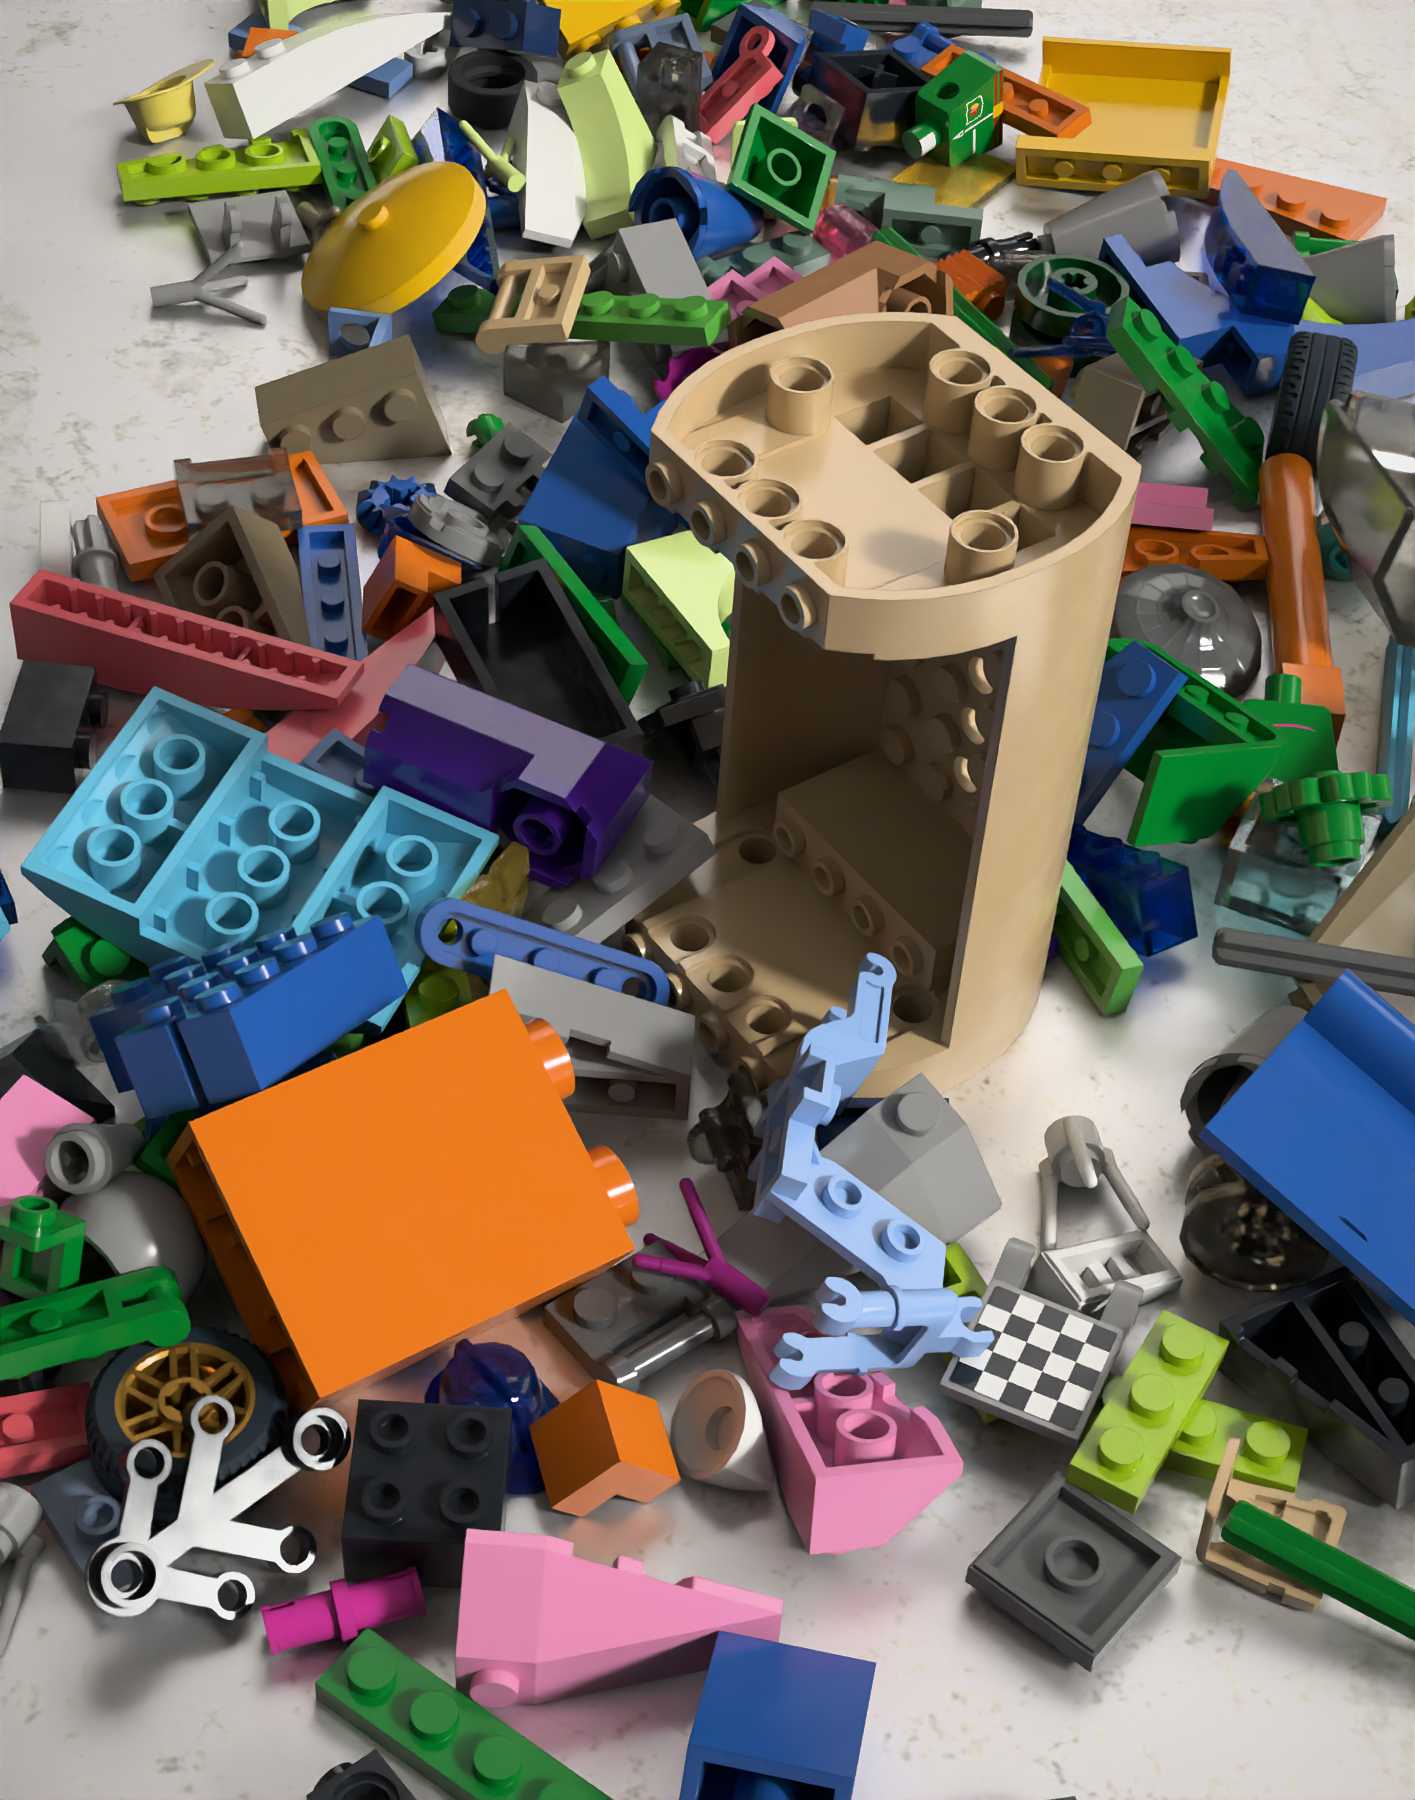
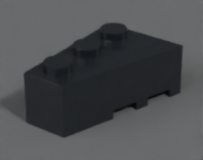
M1346 1266L1340 1267L1219 1322L1218 1336L1229 1340L1225 1358L1218 1369L1222 1374L1283 1422L1308 1429L1307 1441L1395 1510L1415 1501V1360Z

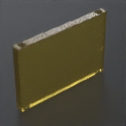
M982 153L955 167H946L925 155L892 181L936 186L934 204L978 208L1016 178V166Z

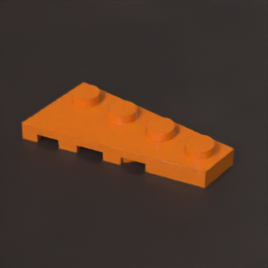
M1216 158L1208 199L1194 198L1288 236H1292L1293 231L1309 232L1310 237L1355 241H1358L1384 215L1387 198L1220 158Z

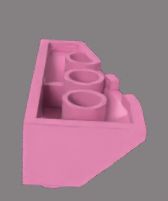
M803 1305L765 1308L757 1319L744 1310L733 1311L737 1320L735 1335L752 1392L762 1417L786 1506L809 1555L822 1553L843 1554L856 1549L884 1546L962 1475L963 1460L939 1418L923 1405L910 1409L895 1396L896 1383L882 1371L873 1374L866 1373L864 1376L856 1377L847 1374V1372L815 1374L802 1389L792 1391L780 1388L770 1380L769 1373L781 1360L775 1356L772 1350L784 1333L795 1332L807 1338L839 1337L824 1334L816 1329L811 1323L814 1314Z
M467 1529L455 1655L456 1690L482 1706L505 1708L513 1704L539 1705L705 1671L709 1669L719 1630L779 1642L783 1610L782 1599L698 1576L684 1578L676 1584L653 1579L643 1573V1561L618 1555L612 1567L572 1556L573 1542L548 1535Z

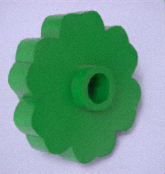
M1339 770L1315 772L1305 775L1303 779L1274 786L1272 791L1259 794L1264 824H1283L1284 827L1297 826L1300 851L1308 854L1309 866L1312 868L1335 867L1361 860L1360 845L1365 843L1362 816L1377 813L1379 808L1393 805L1388 774L1370 775V772L1365 771L1342 773Z

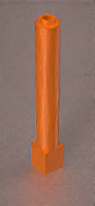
M1282 453L1267 459L1261 465L1258 472L1262 533L1265 537L1269 557L1266 579L1275 674H1292L1301 678V704L1325 706L1330 710L1335 747L1337 748L1346 711L1341 668L1333 667L1321 547L1316 535L1317 509L1313 472L1310 463L1305 458L1297 454Z

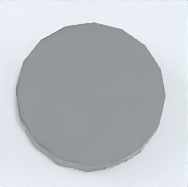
M424 494L418 495L408 513V520L428 538L461 556L488 566L500 567L513 537L504 528L503 530L500 528L498 534L495 535L489 531L487 527L489 520L485 519L483 514L442 496L436 495V497L429 496L427 498Z

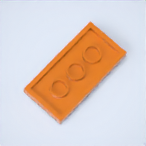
M311 450L96 497L97 515L101 523L107 527L108 537L130 582L153 579L152 574L232 504L277 524L287 546L298 544L297 526L349 524L348 513Z

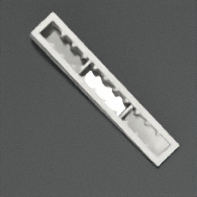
M452 12L384 13L349 18L311 28L284 40L276 38L260 43L254 48L255 55L248 59L239 58L219 67L220 74L203 83L224 138H257L450 26Z

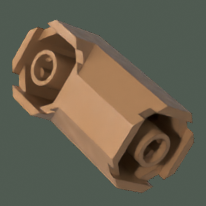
M876 240L747 306L741 312L743 315L735 318L727 326L729 350L753 339L788 327L834 316L877 312H913L954 316L953 279L946 273L937 270V266L931 261Z

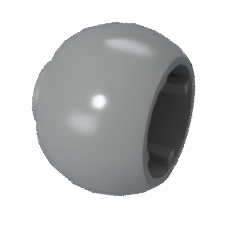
M131 1170L122 1171L98 1192L84 1193L82 1195L71 1194L63 1202L59 1209L60 1211L86 1221L78 1286L149 1267L163 1266L175 1272L182 1291L181 1301L184 1305L191 1299L204 1275L207 1246L185 1200L166 1182L148 1173Z

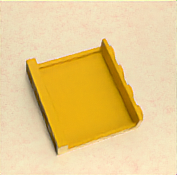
M1043 36V65L1038 84L1090 108L1092 124L1073 139L1029 136L1027 134L1018 135L1015 147L1016 185L1107 192L1144 172L1157 170L1167 185L1170 195L1166 196L1208 199L1230 89L1232 48Z

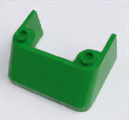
M1109 639L1104 663L1136 640L1188 677L1187 681L1124 767L1125 770L1144 783L1126 841L1133 847L1173 842L1194 844L1199 839L1211 837L1278 767L1287 744L1286 735L1161 648L1138 639Z

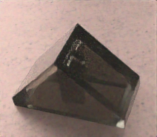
M577 341L507 345L505 351H503V393L505 396L563 424L576 414L581 406L587 386L603 375L609 380L610 343L609 341Z

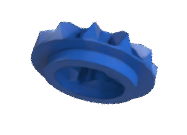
M392 475L390 480L385 483L372 480L369 489L358 492L356 518L363 529L383 539L393 540L395 535L407 540L421 538L426 535L416 529L408 520L409 510L418 495L424 494L427 498L429 496L436 497V495H441L437 494L434 484H419L415 476L407 480H398Z

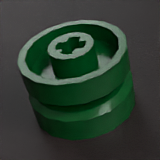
M1065 253L1045 255L1029 261L1018 274L1014 300L1015 309L1012 314L1009 339L1025 354L1029 350L1042 345H1054L1065 349L1072 356L1074 362L1069 379L1076 378L1079 371L1085 368V366L1117 353L1106 338L1111 306L1127 295L1129 296L1130 286L1123 274L1111 265L1089 256Z

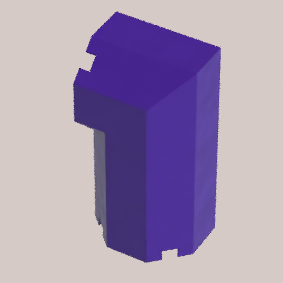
M409 664L383 697L378 711L390 715L384 731L380 732L371 728L365 743L363 782L380 789L384 785L499 835V842L504 847V850L498 857L512 872L553 889L567 886L575 876L581 875L580 881L595 875L649 798L654 761L413 664Z

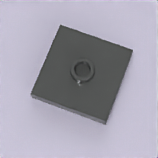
M1057 1471L968 1566L965 1582L1084 1669L1091 1672L1177 1574L1182 1557L1091 1493L1065 1481L1066 1476Z

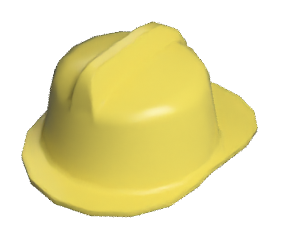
M206 59L186 66L162 78L136 95L113 102V105H125L136 128L142 133L148 143L156 144L178 137L189 129L196 115L193 79L210 69L215 64L214 60Z

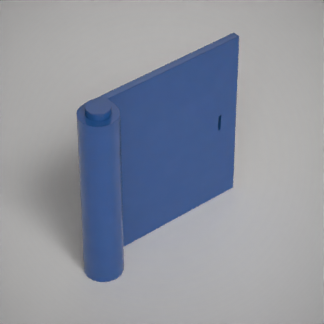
M1347 968L1197 1136L1415 1327V1025Z

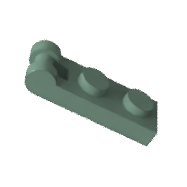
M797 230L759 245L747 247L740 252L715 261L708 256L698 260L696 264L706 286L709 287L732 269L745 278L774 256L805 277L831 264L832 252L810 235L808 236Z

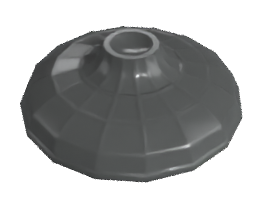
M1178 563L1148 565L1120 579L1109 639L1132 638L1151 643L1176 658L1232 698H1236L1248 690L1261 669V632L1251 608L1230 585L1205 570Z

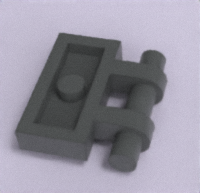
M509 422L449 478L443 492L454 501L483 514L484 518L489 520V523L501 514L509 520L505 530L513 536L518 525V518L530 496L524 498L520 493L526 488L531 492L534 491L553 454Z

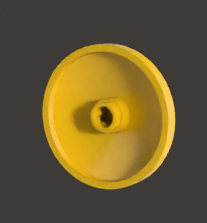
M447 161L430 162L414 166L380 182L350 204L329 225L316 242L306 261L301 279L302 293L305 299L321 319L328 322L330 307L391 314L413 302L448 274L473 243L482 225L486 210V198L482 188L464 166ZM348 323V324H345V325H343V326H352V325H359V324Z

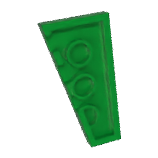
M1127 295L1111 306L1106 338L1148 392H1153L1156 389L1161 391L1163 405L1168 413L1167 417L1179 433L1186 428L1191 430L1204 451L1199 459L1213 476L1222 471L1235 488L1229 497L1241 512L1258 501V472L1262 465L1265 442L1261 427L1253 418L1249 416L1244 417L1231 403L1226 390L1221 384L1216 381L1211 382L1196 367L1193 356L1185 347L1181 345L1176 346L1162 331L1160 323L1152 312L1148 309H1141Z

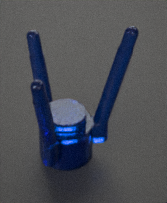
M1054 278L1047 279V287L1084 309L1085 314L1073 322L1070 335L1062 338L1063 344L1015 347L1008 350L1010 358L1058 356L1085 358L1088 354L1106 358L1117 353L1106 338L1110 315H1106L1105 304L1090 300Z

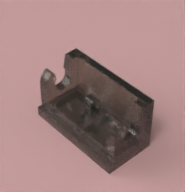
M658 42L638 64L636 104L656 144L660 143L656 140L657 130L663 119L668 115L683 121L685 129L692 133L698 131L703 53Z

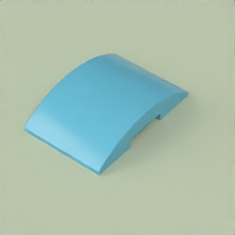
M153 686L20 866L21 874L69 915L106 941L150 967L182 955H187L190 964L202 961L201 955L234 941H240L243 950L256 947L254 942L256 939L290 926L294 927L297 936L310 933V925L341 912H349L352 921L380 914L409 990L428 959L417 946L414 935L415 922L419 913L428 903L439 898L453 897L464 900L499 844L500 836L384 785L375 798L268 752L267 734ZM452 918L445 919L439 924L437 929L439 939ZM405 994L349 1033L381 1034Z

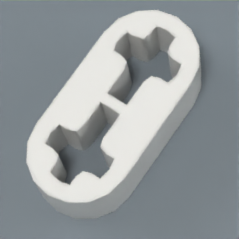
M451 25L404 52V60L413 63V78L434 79L445 73L460 51L458 47L449 46Z
M70 499L40 501V563L42 570L74 579L72 568L74 538Z

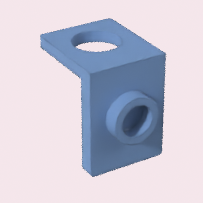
M330 307L328 311L329 354L343 357L392 340V315ZM348 323L359 324L367 330L370 340L364 345L351 344L343 338L341 327Z

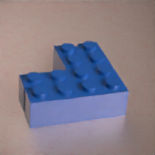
M341 912L310 925V933L297 936L293 926L282 928L254 941L256 947L243 950L240 941L230 942L201 955L202 961L194 964L189 963L187 955L174 957L148 969L151 980L149 978H141L109 992L112 1003L92 1014L88 1019L118 1093L135 1090L145 1117L148 1120L200 1107L206 1103L201 1088H203L209 1105L253 1095L274 1085L409 992L380 914L352 921L349 912Z

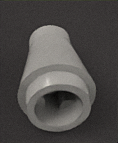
M129 1123L118 1125L68 1124L62 1127L49 1143L45 1152V1168L51 1181L64 1191L75 1195L98 1192L128 1166L134 1165L145 1150V1141L139 1129Z

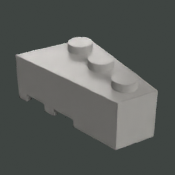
M676 218L618 229L613 252L608 254V274L604 291L618 296H637L653 293L658 295L659 298L682 299L697 295L704 297L706 300H713ZM726 327L710 344L722 352L729 350ZM636 343L661 380L666 375V362L669 358L677 359L691 348L700 347Z
M495 954L489 995L506 988L523 1023L535 1018L546 1020L555 1029L568 1052L575 1076V1090L570 1097L562 1100L567 1111L675 1120L688 1119L695 1015Z

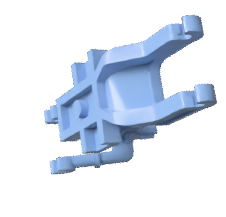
M869 952L866 954L857 967L860 974L850 987L847 1010L832 1006L822 1018V1024L810 1029L802 1039L789 1076L776 1080L766 1092L769 1105L754 1128V1136L764 1140L761 1151L748 1168L747 1179L757 1182L753 1215L780 1224L785 1215H787L877 1282L881 1289L858 1291L849 1281L839 1277H827L814 1295L817 1301L822 1303V1306L811 1319V1323L820 1332L839 1337L807 1338L795 1332L783 1334L772 1350L775 1356L781 1360L769 1373V1378L780 1388L790 1391L802 1389L815 1374L847 1372V1374L856 1377L864 1376L868 1371L906 1369L915 1366L925 1353L951 1352L961 1358L979 1357L995 1339L992 1331L974 1332L963 1324L964 1322H971L983 1308L980 1298L975 1296L958 1297L955 1291L943 1288L945 1244L837 1163L821 1157L814 1140L817 1125L827 1126L834 1115L840 1116L885 1052L892 987L896 981L897 974L892 963L876 953ZM885 1327L880 1334L856 1335L855 1332H847L855 1328Z

